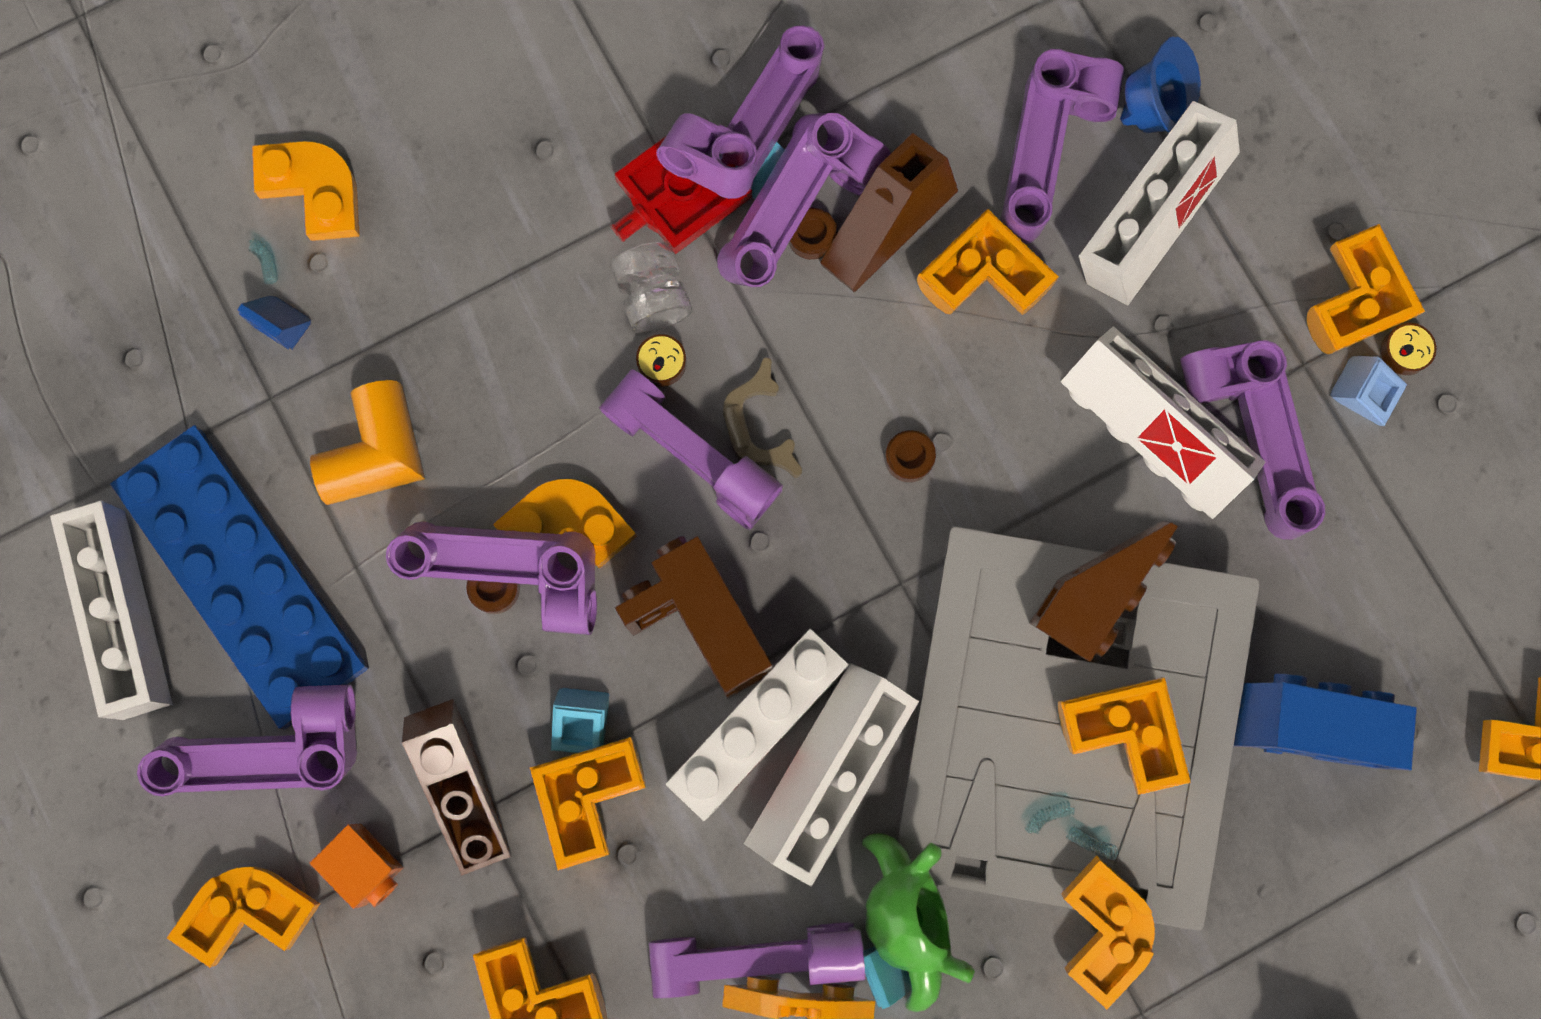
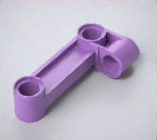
M802 25L791 27L782 34L780 45L727 127L718 126L694 114L684 113L680 115L656 152L660 163L671 173L698 183L721 197L732 199L744 196L751 189L753 179L808 90L817 82L824 50V41L820 33L811 27ZM733 164V165H736V166H739V167H730V166H727V165Z
M1050 49L1038 57L1025 84V96L1002 214L999 219L1025 245L1033 242L1041 234L1052 215V202L1068 116L1074 115L1092 122H1107L1116 117L1124 74V67L1117 61L1108 58L1088 57L1061 49ZM1042 75L1054 76L1059 80L1060 85L1047 83ZM1026 209L1034 215L1036 222L1026 223L1021 221L1017 217L1015 210Z
M838 113L807 114L801 117L794 126L793 137L733 238L720 250L717 263L721 276L728 282L742 286L761 287L768 284L775 275L780 256L828 175L844 189L860 196L877 167L891 154V151L882 142L864 133ZM822 124L828 133V139L823 148L817 140V132ZM749 251L753 258V266L751 271L744 275L740 262L742 256Z
M1260 340L1226 348H1208L1182 357L1180 363L1187 391L1200 404L1228 398L1229 401L1238 399L1249 446L1265 461L1257 477L1266 508L1264 516L1268 530L1278 538L1293 540L1316 529L1323 522L1325 504L1316 491L1285 373L1287 361L1283 350L1273 342ZM1248 359L1256 360L1263 365L1266 371L1265 378H1259L1250 372ZM1287 502L1293 503L1301 509L1303 513L1301 525H1297L1288 519L1286 515Z
M631 369L599 407L601 412L632 437L639 429L644 431L710 484L716 491V504L741 526L751 530L781 494L783 485L747 456L743 457L736 464L729 461L660 406L665 399L664 394L647 378Z
M423 521L416 522L406 528L387 547V565L400 578L412 580L420 577L539 585L543 631L591 635L594 630L597 615V595L595 591L596 554L591 541L581 533L549 534L435 526L432 523ZM409 541L418 544L422 548L425 559L417 558L412 554L408 545ZM557 552H565L573 556L577 562L578 569L571 570L561 565Z
M351 685L295 687L291 701V719L295 735L187 739L178 736L168 738L141 759L137 769L139 783L145 791L162 797L176 792L307 787L322 791L331 789L344 778L356 761L357 750L354 725L356 702L353 687ZM322 750L333 754L337 760L338 769H327L322 766L318 761L317 751ZM162 757H168L175 762L179 771L178 775H172L165 770L162 764Z
M830 923L807 927L808 939L697 949L695 937L650 941L648 943L653 998H675L700 993L699 981L809 971L810 985L865 980V966L861 932L855 928L854 923Z

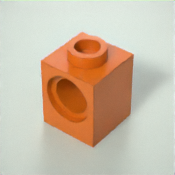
M361 823L348 824L309 863L353 909L366 906L369 902L376 907L383 902L398 886V883L393 878L404 868Z

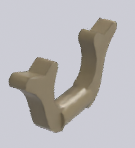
M766 357L762 360L758 372L751 380L732 390L727 395L723 404L724 419L733 452L738 459L741 460L747 456L757 465L777 466L787 471L794 478H799L802 468L792 455L795 447L793 440L788 439L773 449H759L751 442L743 413L744 402L757 395L776 396L778 394L779 386L770 378L772 361Z

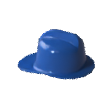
M1180 37L1167 38L1161 44L1153 59L1132 72L1125 83L1126 103L1120 117L1123 125H1136L1145 133L1164 131L1170 133L1192 101L1198 103L1201 86L1199 66L1194 52L1186 41Z

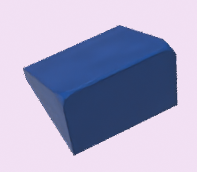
M266 296L242 303L237 309L239 315L252 327L286 349H293L311 324L309 317L275 296Z

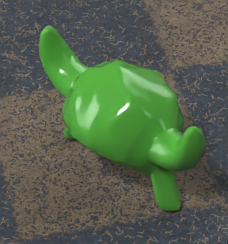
M883 833L870 834L863 839L862 846L876 857L883 877L872 888L866 902V933L876 947L880 958L892 967L909 972L912 989L910 997L906 1000L905 1007L914 1012L924 1011L939 997L942 984L941 972L967 983L971 982L975 973L972 965L952 956L946 909L934 878H932L929 872L939 861L941 848L934 843H929L915 860L911 861L907 851L896 838Z

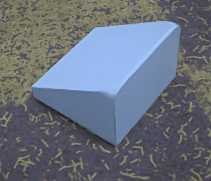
M1352 356L1334 385L1330 396L1341 405L1373 423L1385 426L1407 384L1379 357Z

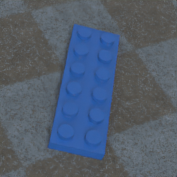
M193 425L110 483L279 729L285 730L292 725L291 701L295 687L347 685L369 669L199 427Z

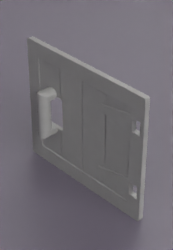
M960 527L951 528L947 541L897 837L898 842L905 848L911 861H914L929 843H934L941 848L939 861L929 870L935 884L1067 908L1073 907L1063 899L1061 893L1097 855L1129 885L1145 889L1144 900L1152 911L1154 923L1197 931L1202 930L1205 923L1260 586L1259 580L1164 563L1159 568L1153 565L1142 582L1147 585V590L1137 605L1135 620L1119 617L1113 626L1118 630V634L1111 647L1130 650L1127 668L1047 655L1046 650L1049 636L1029 623L1057 579L1105 552ZM1164 677L1191 783L1140 795L1136 794L1124 743L1078 754H1072L1069 751L1058 713L1059 701ZM956 856L986 861L984 869L985 878L952 873L955 868Z

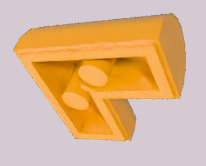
M987 209L918 275L917 284L934 306L950 315L987 281L1021 315H1024L1045 296L1056 283L1059 276Z
M1380 224L1335 242L1330 247V251L1350 290L1312 306L1307 313V324L1317 347L1326 354H1332L1425 312Z
M395 380L375 381L353 389L350 393L362 442L311 455L310 467L314 484L321 500L326 505L425 479L403 387L400 382Z
M1164 677L1058 702V713L1062 731L1069 751L1072 754L1124 743L1136 794L1140 795L1191 783Z
M632 737L530 767L557 869L561 870L610 855L596 803L646 788L642 765Z
M526 937L508 941L473 954L490 1019H607L603 995L597 978L593 973L547 988H540Z

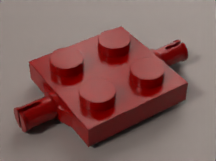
M664 137L614 174L618 185L631 199L633 210L616 223L611 224V228L624 243L626 239L646 225L649 229L658 233L672 252L677 254L751 199L752 189L744 196L728 199L719 196L714 191L698 183L671 173L660 163L656 153L665 139ZM733 164L727 165V166H730V167H735V165H733Z

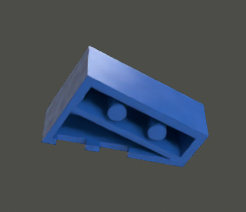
M1274 674L1273 682L1243 684L1234 746L1256 747L1264 749V752L1282 754L1285 752L1312 757L1314 760L1375 769L1412 770L1417 707L1394 703L1395 694L1380 691H1362V697L1351 695V686L1319 682L1317 689L1306 686V677L1290 674Z

